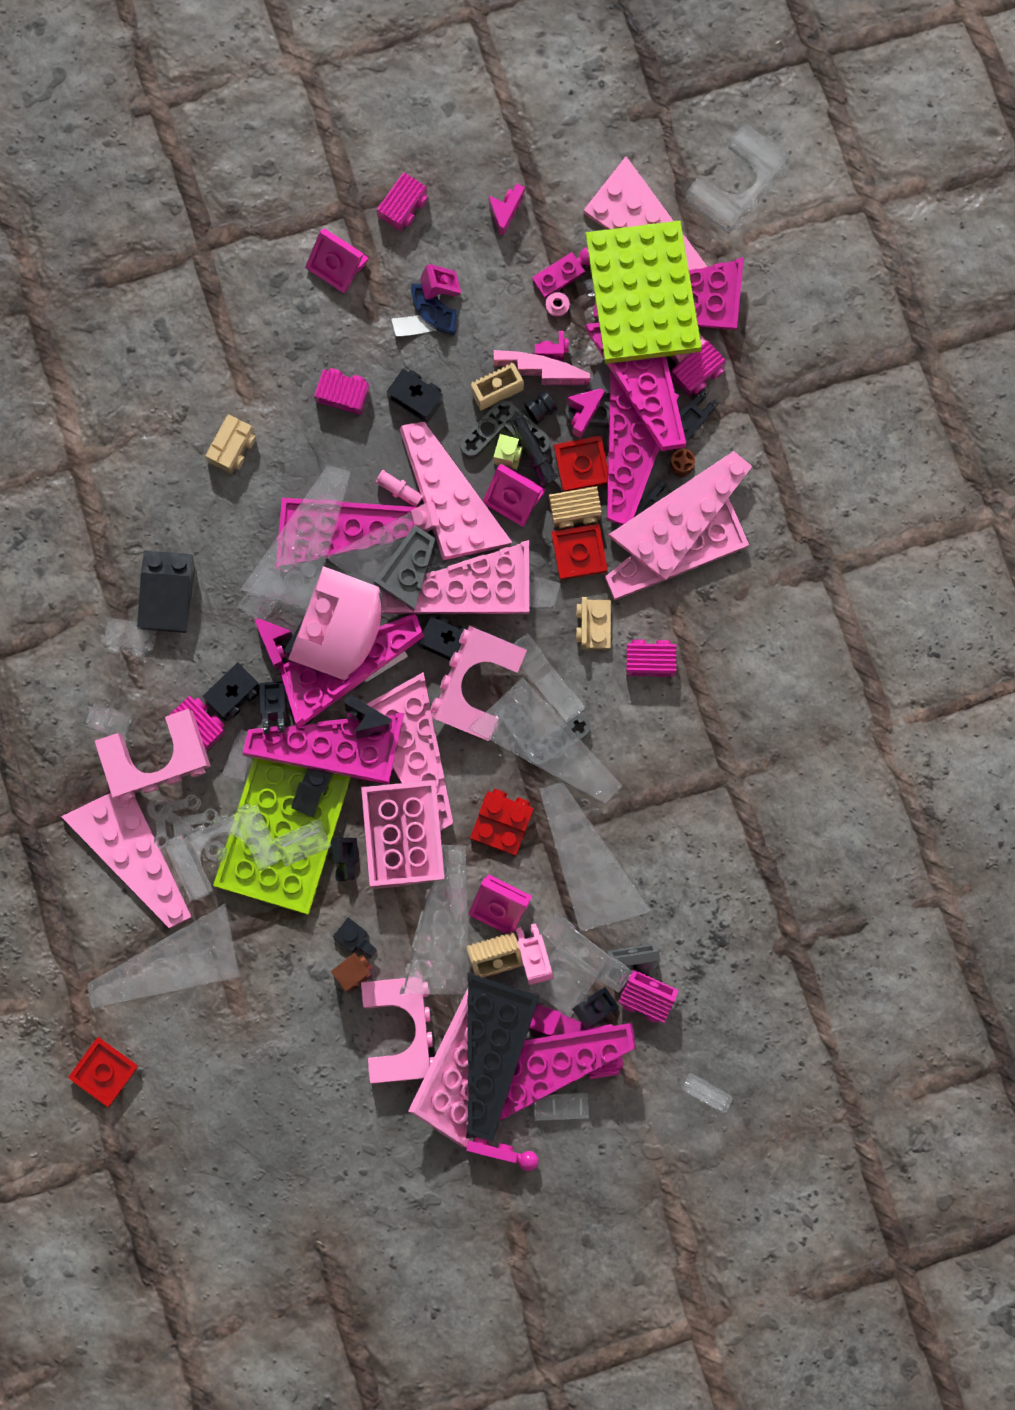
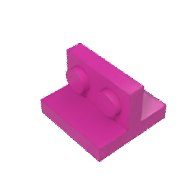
M324 228L319 232L305 268L342 293H345L349 290L354 276L366 266L369 258Z
M500 464L488 487L483 503L524 527L533 508L543 497L546 489L509 467Z
M488 874L480 885L468 915L505 934L515 933L532 896Z

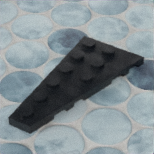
M467 972L468 1134L492 1142L540 996Z

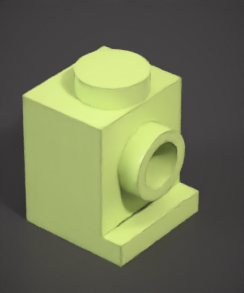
M500 434L494 454V465L499 466L502 464L517 471L523 447L519 446V439Z

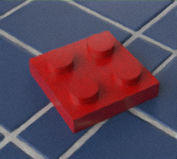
M601 436L554 444L563 492L608 484V466Z
M599 524L551 532L559 580L608 572Z
M97 1037L71 1072L68 1079L101 1103L110 1107L136 1072L139 1065L103 1039Z

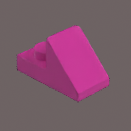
M517 183L513 190H508L504 202L491 196L488 197L491 213L499 234L502 236L505 235L525 196V187Z
M432 264L425 267L420 281L426 300L439 294L452 297L462 294L456 271Z
M600 388L568 397L567 405L581 412H577L571 422V425L574 426L573 435L579 438L582 437L604 398L605 391Z
M257 619L255 623L274 668L277 669L279 665L283 664L282 658L286 656L281 644L275 645V643L293 636L292 632L262 619Z
M539 1004L530 1025V1029L547 1036L579 1032L583 1028L581 1022Z

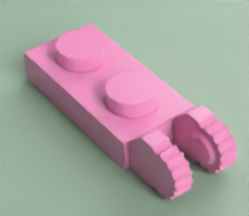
M536 923L531 924L530 928L533 937L525 939L522 928H516L519 940L517 942L521 950L529 985L554 979L542 935H539Z

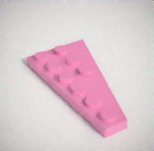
M627 157L623 159L584 209L586 216L606 230L673 221ZM683 234L689 270L707 267Z
M733 451L608 534V536L665 581L752 466Z
M729 498L667 579L749 547V543ZM632 555L605 576L614 601L664 581Z
M529 540L509 548L500 549L488 555H481L448 566L436 572L426 573L414 612L382 591V614H529Z
M468 989L408 1111L459 1146L466 1148L469 1140L466 1138L469 1102Z

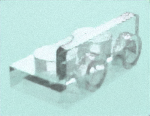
M108 618L104 639L102 638L101 644L110 653L121 654L122 650L131 652L132 656L145 657L146 654H153L156 631L137 629V622Z

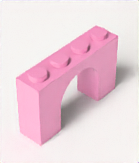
M469 626L468 630L464 629L460 636L459 643H461V647L458 653L455 652L450 660L449 666H452L449 675H445L440 684L442 692L439 699L435 698L430 711L433 713L431 717L489 741L498 718L470 706L465 701L461 690L463 676L471 666L480 662H492L518 673L527 650Z
M186 709L165 717L174 750L170 762L158 772L143 773L134 766L122 734L116 733L95 741L113 798L127 801L135 798L134 793L143 790L144 793H150L158 790V785L167 782L168 785H173L181 782V777L190 774L191 777H197L206 773L205 769L210 768L211 765L192 710Z
M421 976L361 982L364 1009L389 1006L399 1007L412 1016L416 1026L414 1041L406 1051L398 1055L368 1058L370 1084L424 1079L434 1057H429L428 1047H433L432 1032H427L426 1022H431L429 1007H424L423 998L428 997L427 982H422Z

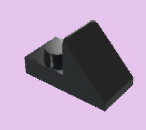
M349 695L345 701L346 714L355 721L361 720L355 731L356 739L390 732L392 729V719Z
M308 769L302 783L299 782L291 809L314 818L334 774Z
M606 987L579 1003L572 1010L587 1030L618 1009L619 1006Z

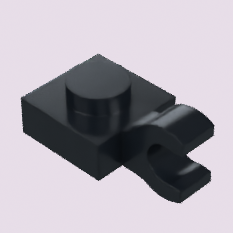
M333 838V863L339 864L335 872L336 881L354 880L355 871L353 863H358L357 838Z
M349 917L333 935V938L352 953L357 947L369 957H372L377 951L373 945L364 939L368 932Z

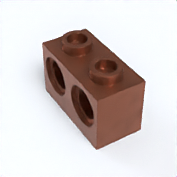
M355 953L330 971L348 995L358 988L361 982H365L372 977L369 972L372 969L369 962L363 955L358 957Z

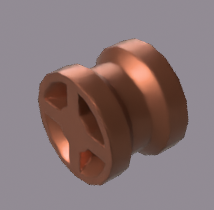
M677 450L670 462L672 472L679 477L688 476L693 471L695 456L690 450Z

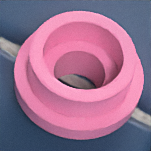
M553 293L546 300V309L553 316H562L569 310V299L563 293ZM558 300L562 302V305L556 307L553 303Z

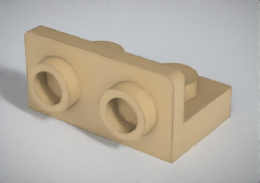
M582 597L581 604H577L576 618H581V628H576V642H581V649L610 650L611 600H587V597Z

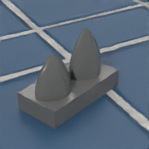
M656 943L607 951L610 968L615 978L623 986L627 984L633 971V965L636 964L642 974L651 977L656 970L657 962L660 961Z

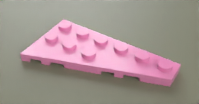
M419 422L401 426L400 433L424 504L434 502L440 526L434 528L433 532L442 559L447 560L511 546L513 542L426 423Z
M423 672L367 703V705L385 716L404 713L393 769L401 783L436 780L440 831H443L453 825Z
M109 793L61 816L168 928L171 929L192 918L136 797L127 801H121V799L113 798L112 794Z

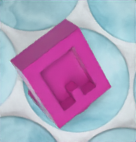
M559 331L558 344H554L551 341L535 344V355L563 361L564 353H568L569 348L568 338H564V331Z

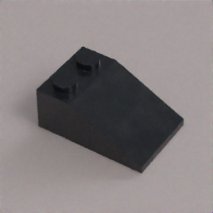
M144 550L140 577L137 629L187 632L195 572L193 554Z

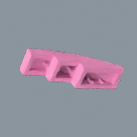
M494 350V367H506V365L510 366L511 363H514L518 367L520 376H541L542 385H589L590 373L568 363L529 353Z

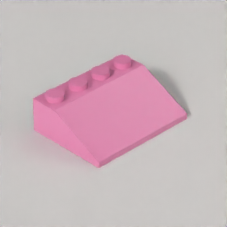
M436 780L361 787L370 887L372 889L391 888L445 880Z

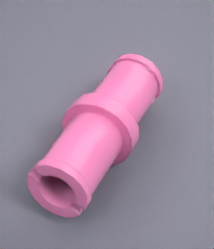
M385 470L381 471L375 481L376 484L393 493V497L396 499L399 497L414 507H418L422 501L421 493L406 485V481L396 479L385 472Z

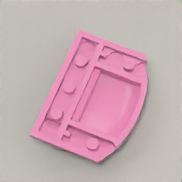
M323 566L289 660L343 680L347 679L348 675L363 663L375 642L381 620L379 587Z

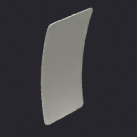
M420 315L392 318L396 336L436 331Z

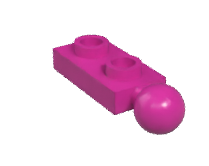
M588 248L582 249L577 259L571 252L532 277L533 282L544 299L585 274L582 266H590Z
M475 1137L474 1142L468 1141L466 1151L517 1163L525 1171H533L539 1164L538 1156L532 1151L519 1154L513 1152V1146L499 1143V1147L496 1148L488 1146V1140Z

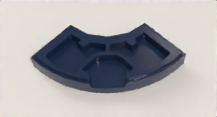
M411 283L413 303L421 318L435 330L455 335L457 310L445 306L440 302L438 296L426 300L422 285Z

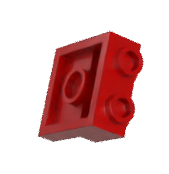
M493 789V792L487 791L470 839L516 856L534 808L530 807L531 802L517 797L516 801L506 798L507 793L501 790Z

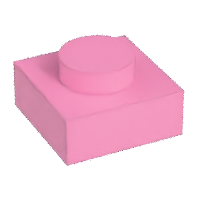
M427 502L411 510L414 525L423 531L428 532L440 526L434 502Z

